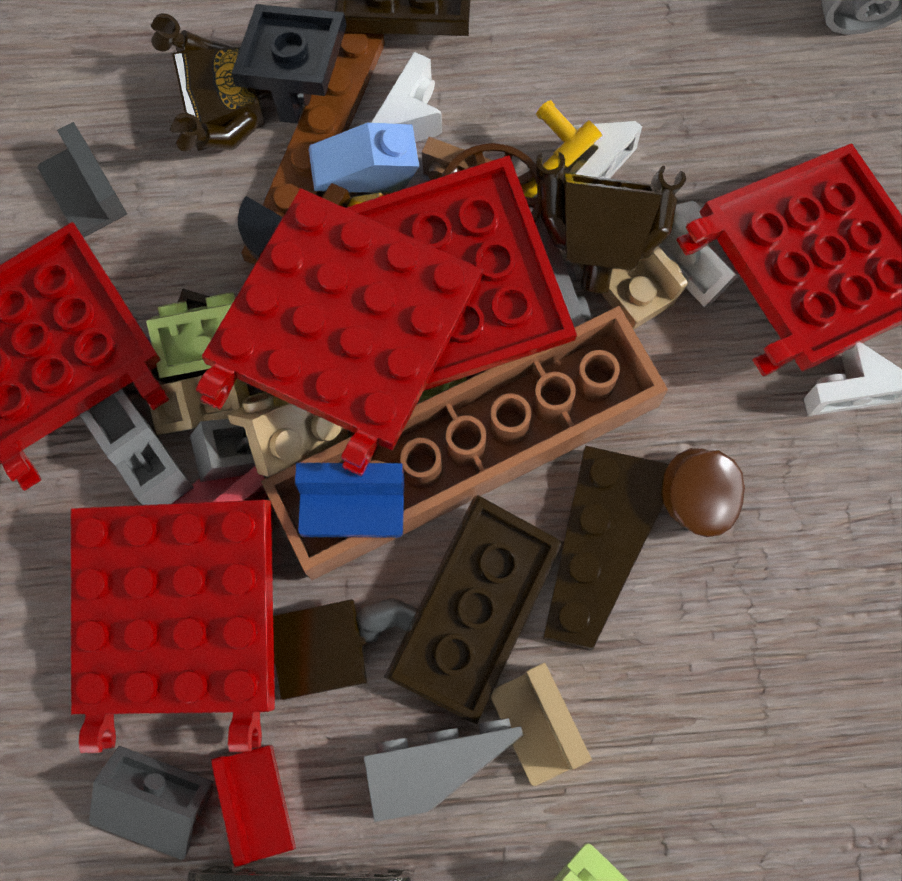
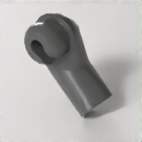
M388 598L363 607L357 614L359 634L365 638V642L372 643L378 640L383 631L397 626L407 631L418 608L394 598Z

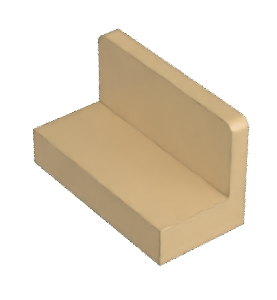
M546 663L526 671L524 675L493 690L490 699L500 720L509 718L511 728L521 726L524 735L512 746L531 785L537 786L568 770H573L592 761Z

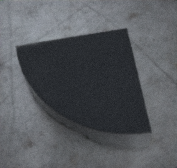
M245 196L238 213V229L248 251L258 260L283 217Z

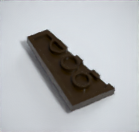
M585 445L543 639L587 650L594 649L664 504L662 489L665 471L669 464Z

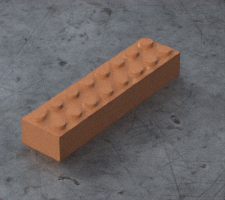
M620 306L574 327L577 333L575 341L491 368L417 404L393 451L378 444L369 463L403 464V535L472 501L474 496H482L660 406L668 388ZM351 437L299 463H344L341 456ZM296 464L261 481L304 572L311 580L396 539L302 537L298 531L300 493L295 484Z

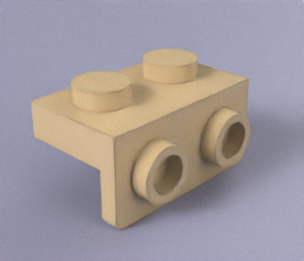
M269 393L249 396L242 401L243 407L227 414L230 424L244 427L257 473L267 477L349 438L346 429Z

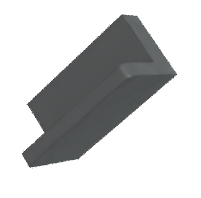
M72 122L57 130L67 149L41 162L38 165V169L68 223L74 222L85 238L126 216L127 212L75 123Z
M118 746L93 782L89 822L95 827L175 858L184 859L190 849L194 824L211 797L214 781Z

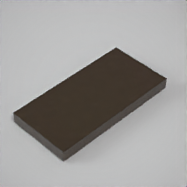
M479 495L474 496L384 678L477 725L564 542Z

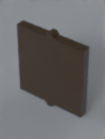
M350 599L273 616L274 663H276L281 700L367 684L362 653L365 638L359 634L354 600Z

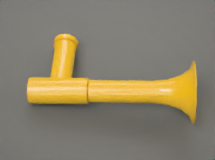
M551 100L545 102L536 113V116L542 119L564 142L542 164L546 169L552 170L558 167V152L564 155L565 168H568L602 137V133L590 120L577 130L561 114ZM535 180L521 186L526 197H534L537 194Z

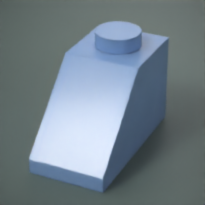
M365 123L311 144L308 149L314 191H327L330 184L333 183L347 189L348 192L393 193L405 189L419 168L412 124Z

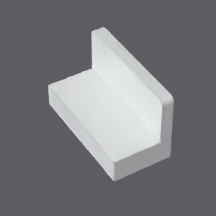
M695 201L676 205L671 233L659 247L669 259L678 264L688 282L686 288L703 307L712 304L736 278L741 276L717 239L696 253L687 256L684 254L676 239L689 233L685 228L688 223L702 218L699 213L702 208Z

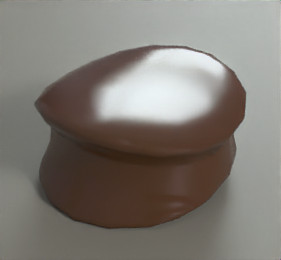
M689 448L677 454L670 461L665 471L662 489L664 506L669 515L680 526L687 528L692 533L704 537L719 536L731 529L738 519L743 506L745 485L743 472L733 458L719 450L708 451L706 449Z

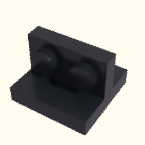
M256 4L231 73L235 87L271 90L280 122L298 124L303 105H309L311 95H326L347 27L344 12Z

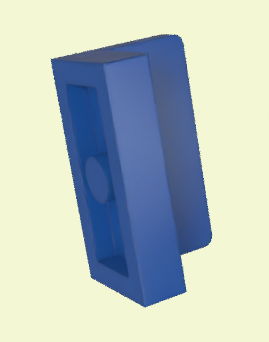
M296 463L295 484L300 493L298 531L302 537L399 538L403 535L404 472L402 463H369L362 477L342 468L343 463Z

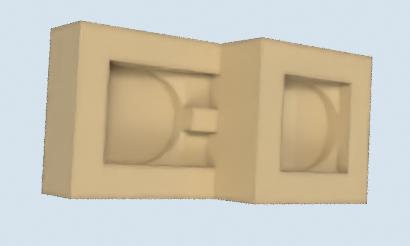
M203 375L161 384L170 400L155 410H152L149 406L156 435L193 429L201 421L229 419L227 414L243 407L242 401L250 396L247 383L237 379L220 410L200 400L203 394L198 393L196 387Z

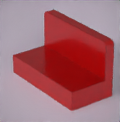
M273 745L253 749L250 752L211 759L234 867L243 866L253 861L296 849Z

